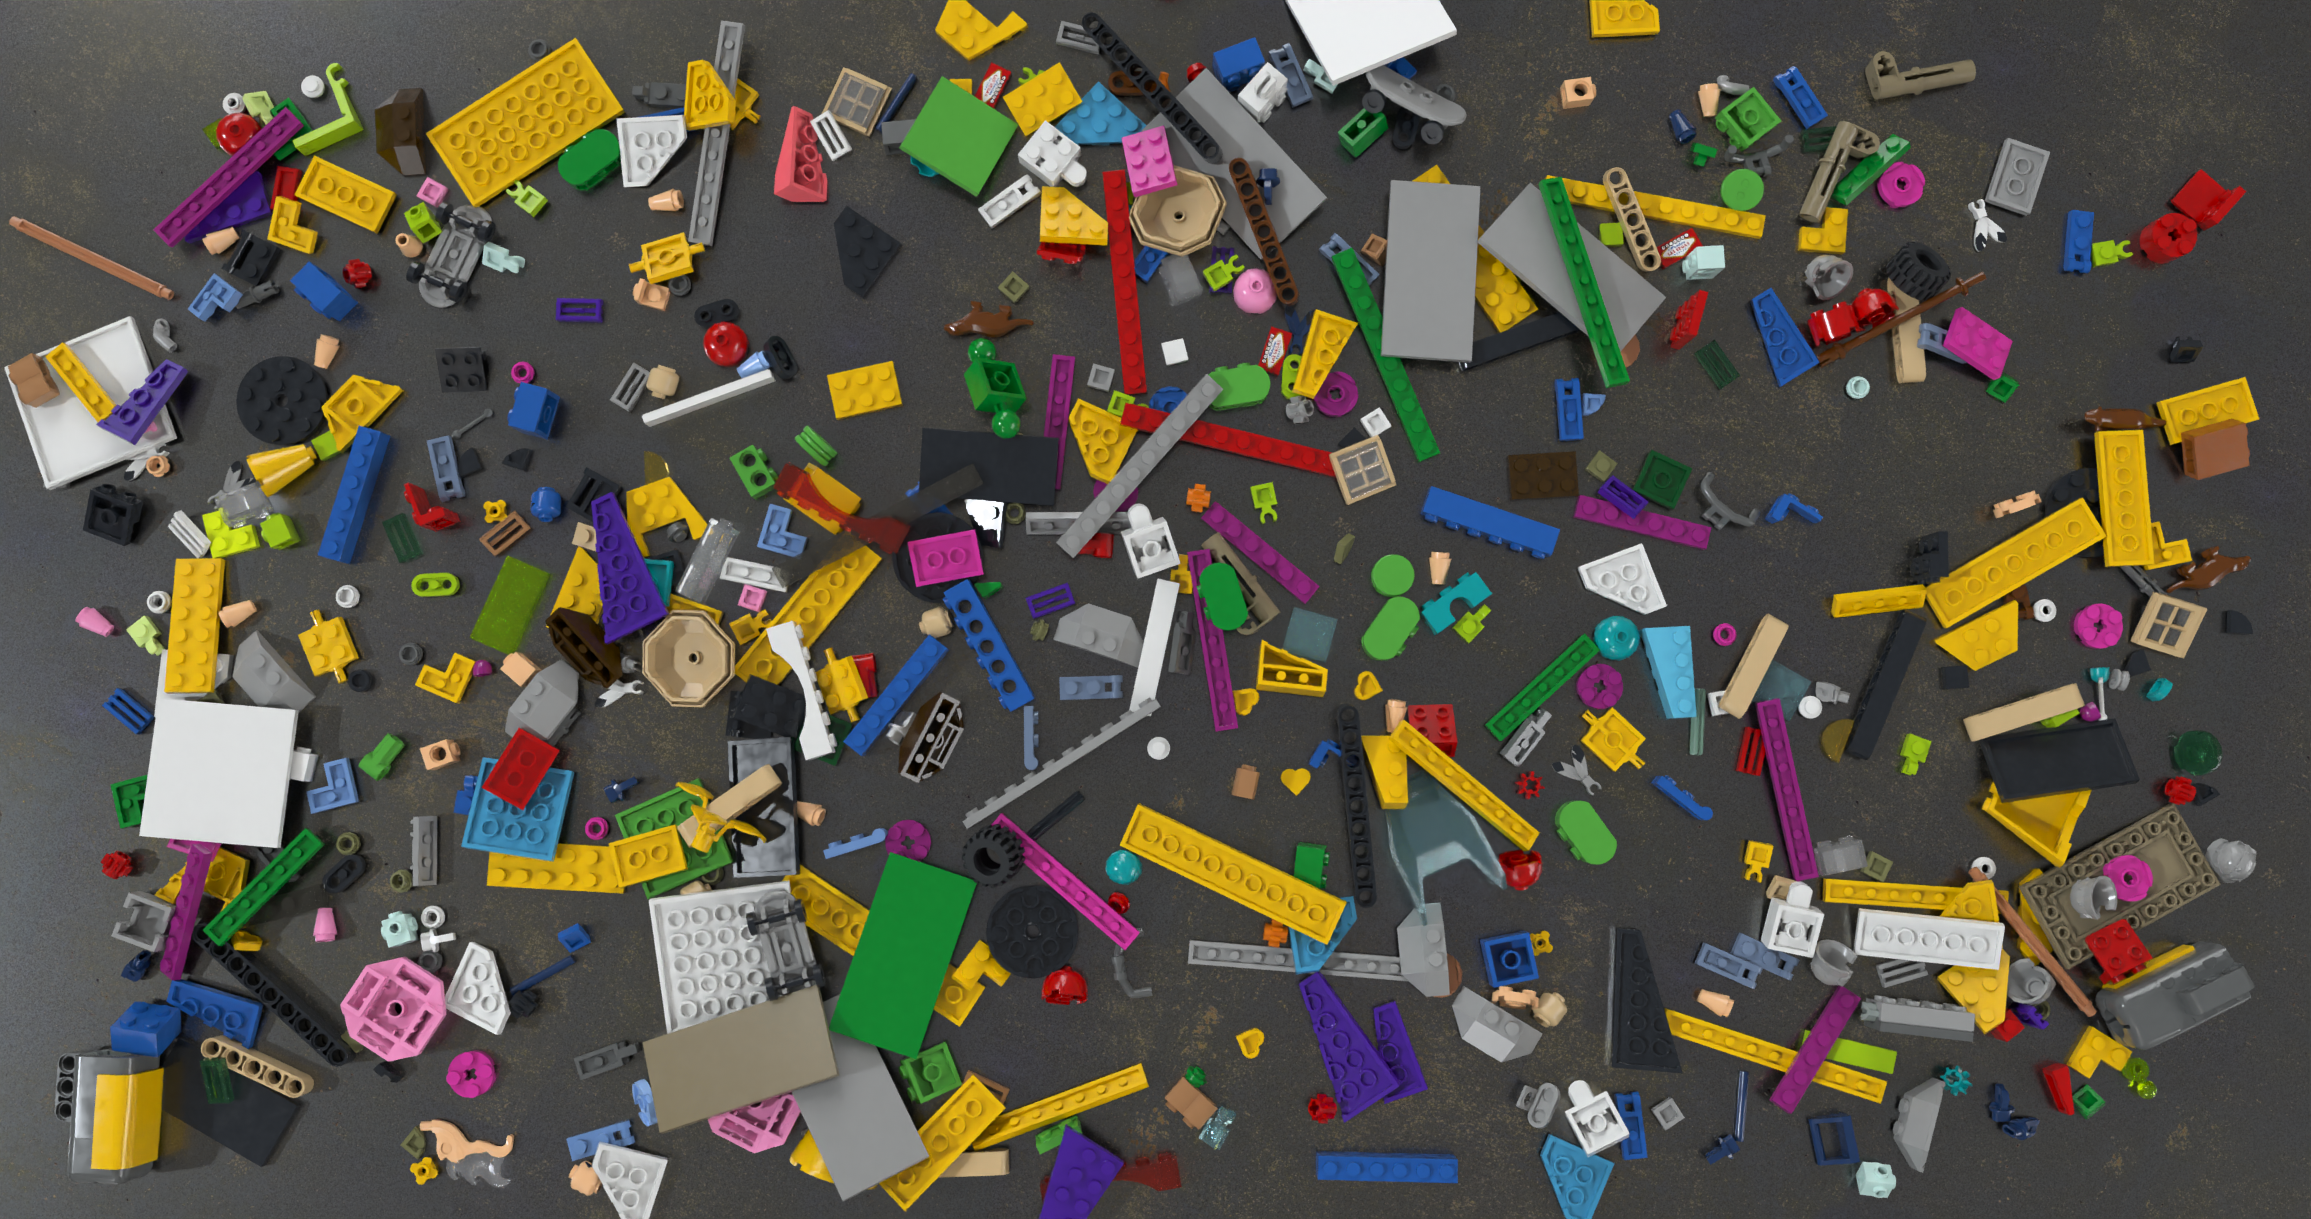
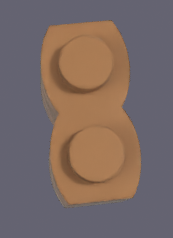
M31 353L8 366L10 372L8 376L11 382L18 386V397L24 404L37 408L60 395L56 383L50 376L46 363L40 356Z
M1243 764L1242 768H1237L1231 795L1255 800L1260 772H1256L1257 767Z
M1184 1075L1165 1095L1167 1100L1166 1106L1174 1113L1179 1111L1184 1116L1182 1120L1191 1129L1194 1127L1200 1129L1218 1109L1204 1093L1190 1084Z

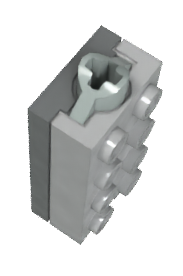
M1875 995L1874 999L1866 998V1002H1862L1860 1019L1864 1021V1026L1882 1032L1973 1042L1974 1033L1972 1031H1974L1975 1014L1966 1012L1967 1007L1950 1003L1937 1004L1924 1000L1918 1002L1906 998L1893 999L1880 995Z

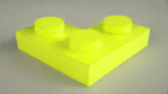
M223 509L202 515L207 538L211 541L210 550L212 558H223L260 547L255 526L248 525L232 529L228 510Z

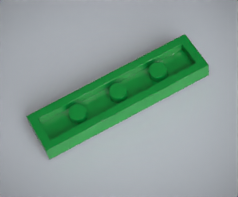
M1894 134L1889 136L1879 145L1875 153L1867 156L1836 184L1831 198L1847 206L1911 148L1910 142Z

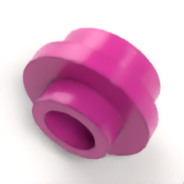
M518 362L511 370L512 378L519 384L521 382L529 383L534 378V368L527 362ZM522 370L527 371V374L524 377H521L520 375Z
M1723 623L1714 629L1713 637L1717 644L1728 646L1736 640V630L1732 625ZM1722 631L1727 632L1728 636L1726 639L1721 637Z
M601 817L591 818L585 826L587 836L593 840L603 839L609 830L607 821ZM596 824H599L601 826V831L599 833L595 832L594 826Z

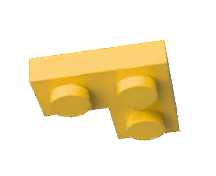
M276 196L267 240L308 254L314 253L318 232L297 225L302 203L282 196Z
M1826 207L1822 217V228L1801 227L1799 230L1798 251L1844 254L1848 209Z
M2160 522L2151 523L2154 564L2143 565L2144 571L2192 561L2187 539L2165 543Z
M454 653L446 672L424 664L415 685L454 703H459L471 679L473 666L476 661L459 653Z
M979 940L951 978L970 991L981 975L985 974L1002 987L1011 973L1004 970L995 961L988 946Z
M2088 1026L2066 1065L2090 1079L2100 1060L2114 1069L2122 1071L2132 1051L2094 1027Z

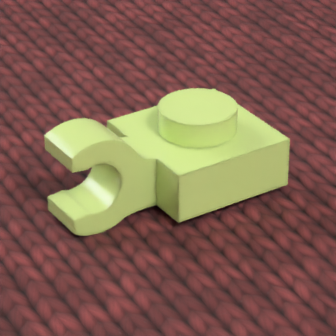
M261 91L244 94L242 99L251 117H259L261 127H265L273 119V114L270 110L274 108L267 92Z
M143 616L126 629L136 644L141 648L146 647L151 655L155 653L159 656L162 654V649L165 650L163 645L157 640V637L162 633L149 616Z

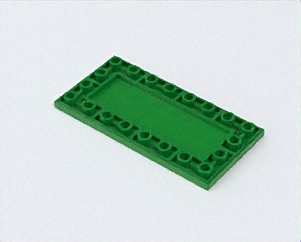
M890 852L831 1019L830 1031L917 1059L977 884L974 880Z

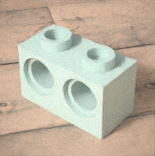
M1724 246L1696 247L1687 255L1682 263L1683 273H1686V280L1712 279L1725 268Z

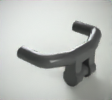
M1790 134L1786 135L1780 144L1772 148L1743 155L1735 154L1737 147L1731 145L1724 154V160L1730 163L1743 164L1744 169L1752 170L1759 176H1770L1771 166L1768 158L1786 151L1793 142L1794 137ZM1759 162L1760 167H1754L1753 163Z
M1708 472L1703 478L1700 487L1711 506L1705 510L1701 517L1706 521H1711L1718 530H1721L1730 520L1743 526H1753L1761 514L1760 510L1753 509L1749 517L1735 513L1713 493L1710 485L1715 475L1712 472Z
M1137 928L1140 933L1136 938L1144 937L1143 928ZM1116 943L1114 956L1111 957L1112 964L1115 967V973H1113L1114 980L1119 981L1124 992L1131 998L1153 996L1152 987L1133 989L1127 979L1123 955L1124 949Z

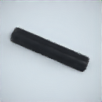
M1076 791L1027 832L1029 837L1036 841L1085 800V797L1080 791Z

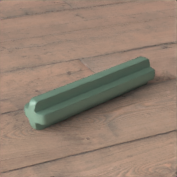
M1695 688L1696 717H1691L1689 752L1691 755H1703L1706 690L1701 688Z

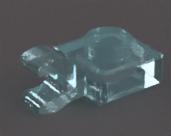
M1221 1106L1216 1118H1209L1199 1138L1213 1149L1219 1151L1230 1132L1226 1126L1233 1122L1236 1113Z

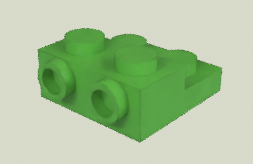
M1754 87L1724 108L1715 117L1717 128L1721 132H1726L1730 137V144L1736 146L1741 152L1781 122L1780 118Z
M946 1042L920 1051L917 1059L906 1057L899 1060L901 1066L898 1067L900 1076L903 1080L907 1079L910 1086L907 1088V1094L911 1101L915 1100L916 1104H922L962 1085Z

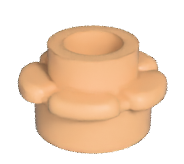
M163 455L152 456L147 460L146 468L155 477H161L169 471L170 464Z

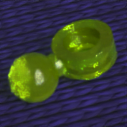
M2129 1058L2122 1069L2124 1076L2131 1081H2137V1093L2140 1097L2144 1099L2154 1098L2157 1094V1088L2154 1083L2146 1079L2149 1075L2148 1064L2141 1058ZM2137 1065L2140 1067L2139 1074L2135 1071Z

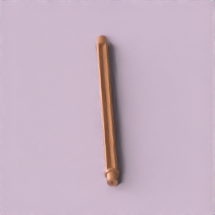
M13 216L9 221V224L18 231L160 298L164 297L171 300L174 296V291L168 289L167 286L25 219Z
M1973 867L1968 872L1973 878V882L1989 880L1986 874L1982 873L1978 867ZM1994 886L1998 911L2077 1004L2078 1008L2084 1011L2088 1017L2095 1015L2097 1010L2092 1006L2091 1000L2085 996Z

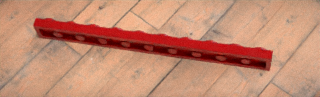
M1125 169L1103 172L1124 394L1147 393L1131 223L1129 219Z
M1125 402L1120 426L1154 433L1171 413ZM1196 420L1179 439L1336 478L1329 459V454L1332 452L1200 420Z

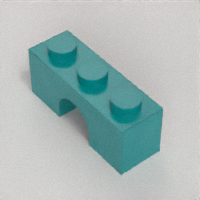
M1467 572L1457 579L1460 584L1453 589L1449 585L1439 593L1441 598L1435 602L1433 599H1430L1421 606L1423 611L1419 614L1434 635L1440 633L1456 621L1450 612V604L1454 599L1465 601L1471 609L1492 594L1476 572L1472 575Z

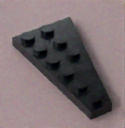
M1617 928L1612 1067L1683 1074L1642 932L1640 929Z

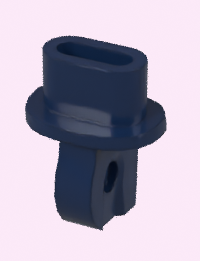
M1275 168L1260 169L1259 178H1257L1256 183L1264 188L1265 205H1272V188L1280 184V178L1277 177V169Z
M635 776L621 784L612 779L611 784L603 787L611 803L619 799L624 801L623 792L636 786L638 781Z
M148 950L140 952L126 964L121 976L133 982L141 979L145 974V970L151 964L149 960L151 952Z
M2003 1084L1995 1085V1102L1989 1105V1110L1992 1111V1120L1996 1122L2011 1121V1113L2015 1112V1108L2009 1104V1093Z
M2035 1117L2013 1119L2009 1124H2004L2002 1129L2004 1133L2012 1138L2026 1140L2035 1135L2040 1120Z
M1731 1134L1723 1139L1718 1137L1720 1145L1706 1154V1159L1710 1165L1726 1155L1732 1160V1155L1740 1151Z

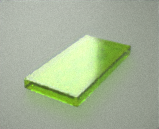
M507 555L469 638L505 654H514L550 573Z

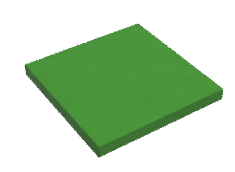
M942 76L899 149L977 197L1018 124Z
M700 778L689 782L704 788ZM678 787L620 812L615 817L625 839L675 824L679 826L694 815L691 805L694 804L702 807L703 801L699 796L690 794L681 787ZM680 834L688 869L642 882L641 884L647 899L654 898L733 863L734 861L723 834L718 842L713 841L708 853L697 850L694 847L689 848Z

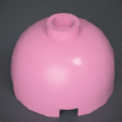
M1258 268L1248 269L1240 274L1235 281L1233 289L1234 301L1244 312L1261 314L1269 310L1275 303L1277 293L1267 271Z

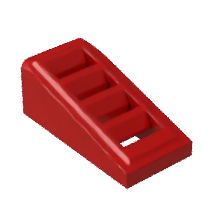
M2055 1063L2042 1068L2058 1111L2067 1115H2073L2074 1106L2068 1065Z

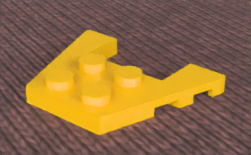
M948 0L935 31L936 34L966 60L970 61L992 49L997 43L1008 40L1013 34L1024 31L1028 28V24L1012 11L996 27L966 0Z
M666 477L626 492L627 522L644 558L649 557L650 553L643 534L686 518L693 540L714 533L713 529L706 523L698 510L694 508L671 477Z
M220 847L214 861L210 862L203 891L225 901L222 910L246 887L250 860ZM186 865L177 874H174L169 879L168 884L164 888H160L155 896L171 904H176Z

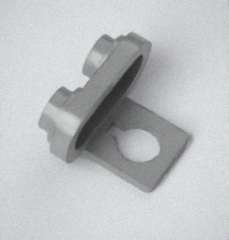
M1551 1083L1542 1084L1539 1089L1525 1085L1516 1106L1528 1111V1121L1533 1127L1545 1128L1549 1125L1559 1103L1560 1091L1557 1086ZM1529 1093V1096H1531V1098L1529 1101H1526V1103H1524V1099L1526 1095Z

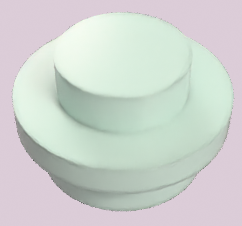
M1860 376L1851 378L1846 385L1847 393L1855 399L1865 397L1870 389L1868 381Z

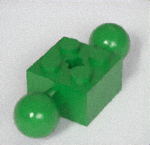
M985 338L976 339L969 345L968 357L972 364L964 373L975 410L996 413L992 419L994 433L1004 439L1012 438L1019 432L1021 427L1020 418L1015 412L1027 399L1015 363L996 361L995 345Z

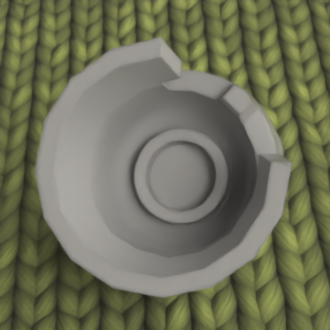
M1834 255L1816 257L1806 266L1807 269L1805 271L1807 277L1805 283L1813 288L1817 298L1821 300H1829L1838 296L1849 285L1853 277L1852 264Z
M2220 838L2213 841L2206 850L2205 858L2218 881L2223 883L2241 882L2253 873L2256 866V851L2241 841L2228 842V840Z
M2104 875L2096 878L2078 879L2071 887L2070 902L2075 911L2080 914V918L2098 920L2101 917L2100 905L2105 906L2106 911L2116 910L2117 891L2109 877Z
M1829 939L1820 940L1816 945V951L1810 963L1811 969L1815 977L1822 983L1844 986L1853 974V971L1846 964L1847 962L1853 964L1857 955L1840 942Z
M2029 958L2020 959L2010 965L2007 996L2013 1001L2035 1005L2044 1002L2050 997L2056 983L2047 970L2034 966V963Z

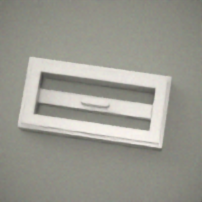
M830 110L810 121L832 161L852 151L850 144ZM826 117L829 119L831 125L833 126L835 132L837 133L839 139L841 140L845 148H841L840 144L838 143L836 137L834 136L832 130L830 129L828 123L825 120ZM821 121L823 127L825 128L827 134L829 135L832 143L834 144L838 152H833L830 144L828 143L826 137L820 129L818 122Z
M182 510L175 512L174 518L171 519L172 523L168 527L197 559L204 557L211 541Z

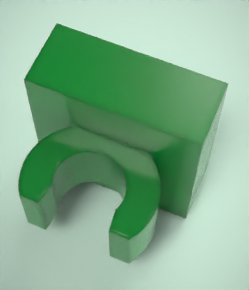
M1693 142L1690 151L1697 153L1693 164L1704 167L1707 156L1715 158L1718 149Z

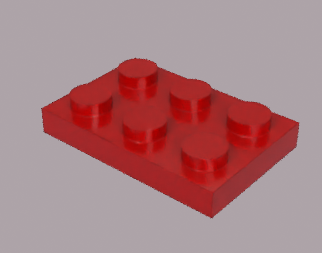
M1699 290L1693 296L1691 295L1689 300L1685 301L1682 306L1678 307L1675 316L1678 322L1676 327H1673L1669 338L1672 340L1670 348L1680 350L1697 336L1708 292Z
M518 728L481 788L524 810L560 750Z

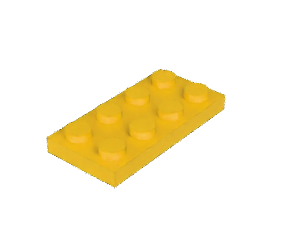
M314 156L295 196L378 234L397 194Z
M2246 377L2156 403L2161 419L2166 421L2164 428L2170 445L2182 442L2181 432L2228 419H2235L2244 423L2259 420Z

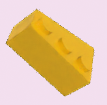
M1264 640L1261 641L1256 690L1316 697L1324 696L1328 669L1306 659L1296 657L1284 649L1276 648Z
M1361 736L1365 765L1369 770L1381 808L1405 809L1408 804L1406 753L1389 740L1390 736Z

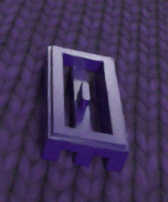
M1212 246L1211 266L1216 263V253H1221L1220 260L1225 264V254H1229L1230 259L1234 256L1235 248H1217ZM1232 281L1228 283L1227 288L1221 287L1215 292L1232 293Z
M557 298L556 321L602 323L603 300ZM562 304L596 305V308H562ZM561 313H587L596 314V316H567L561 315Z
M1613 475L1598 491L1601 496L1632 519H1635L1648 504L1646 499Z
M1068 583L1026 597L1033 620L1075 605ZM1066 589L1067 593L1034 605L1032 604L1033 600ZM1069 598L1070 600L1046 610L1035 612V609L1062 599Z
M2015 1001L2008 1006L2024 1025L2043 1030L2049 1025L2047 1021L2042 1020L2043 1016L2040 1013L2035 1012L2037 1009L2034 1006Z

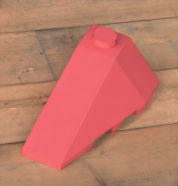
M796 106L791 108L775 173L774 194L791 202H824L827 200L826 173L822 172L820 162L823 159L822 154L818 153L816 141L818 140L817 133L810 123L813 120V115Z

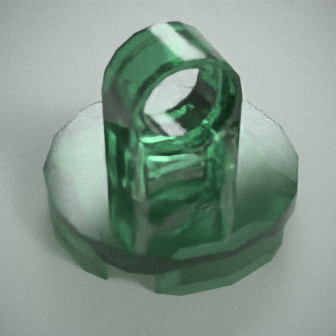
M2204 730L2187 731L2178 738L2180 740L2177 746L2174 747V757L2182 770H2186L2194 776L2208 775L2216 771L2221 764L2223 753L2222 746L2215 736Z

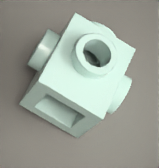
M402 911L389 914V919L381 921L383 926L381 927V934L384 940H387L389 948L399 947L419 940L416 932L418 924L415 917H412V914H403Z
M1862 1162L1856 1173L1860 1195L1888 1198L1890 1192L1896 1186V1177L1892 1174L1891 1165L1878 1162Z

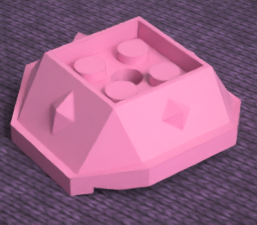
M407 957L366 965L340 1004L342 1013L345 1016L349 1036L388 1062L420 1055L446 1016L443 981ZM396 1003H399L402 1007L401 1014H398L395 1010Z
M788 1092L764 1100L760 1105L752 1104L709 1118L708 1122L713 1133L752 1153H757L785 1144L801 1112L792 1092Z

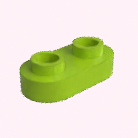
M1297 354L1289 355L1283 363L1281 393L1289 400L1291 397L1301 396L1300 394L1293 393L1288 388L1289 384L1295 383L1298 368L1293 369L1290 364L1297 362L1300 365L1302 358Z
M450 573L419 574L413 579L411 587L416 595L422 597L451 596L459 590L460 582L455 575ZM448 581L451 582V587L449 589H447L445 586L446 582ZM425 582H428L429 587L428 589L424 590L423 584Z

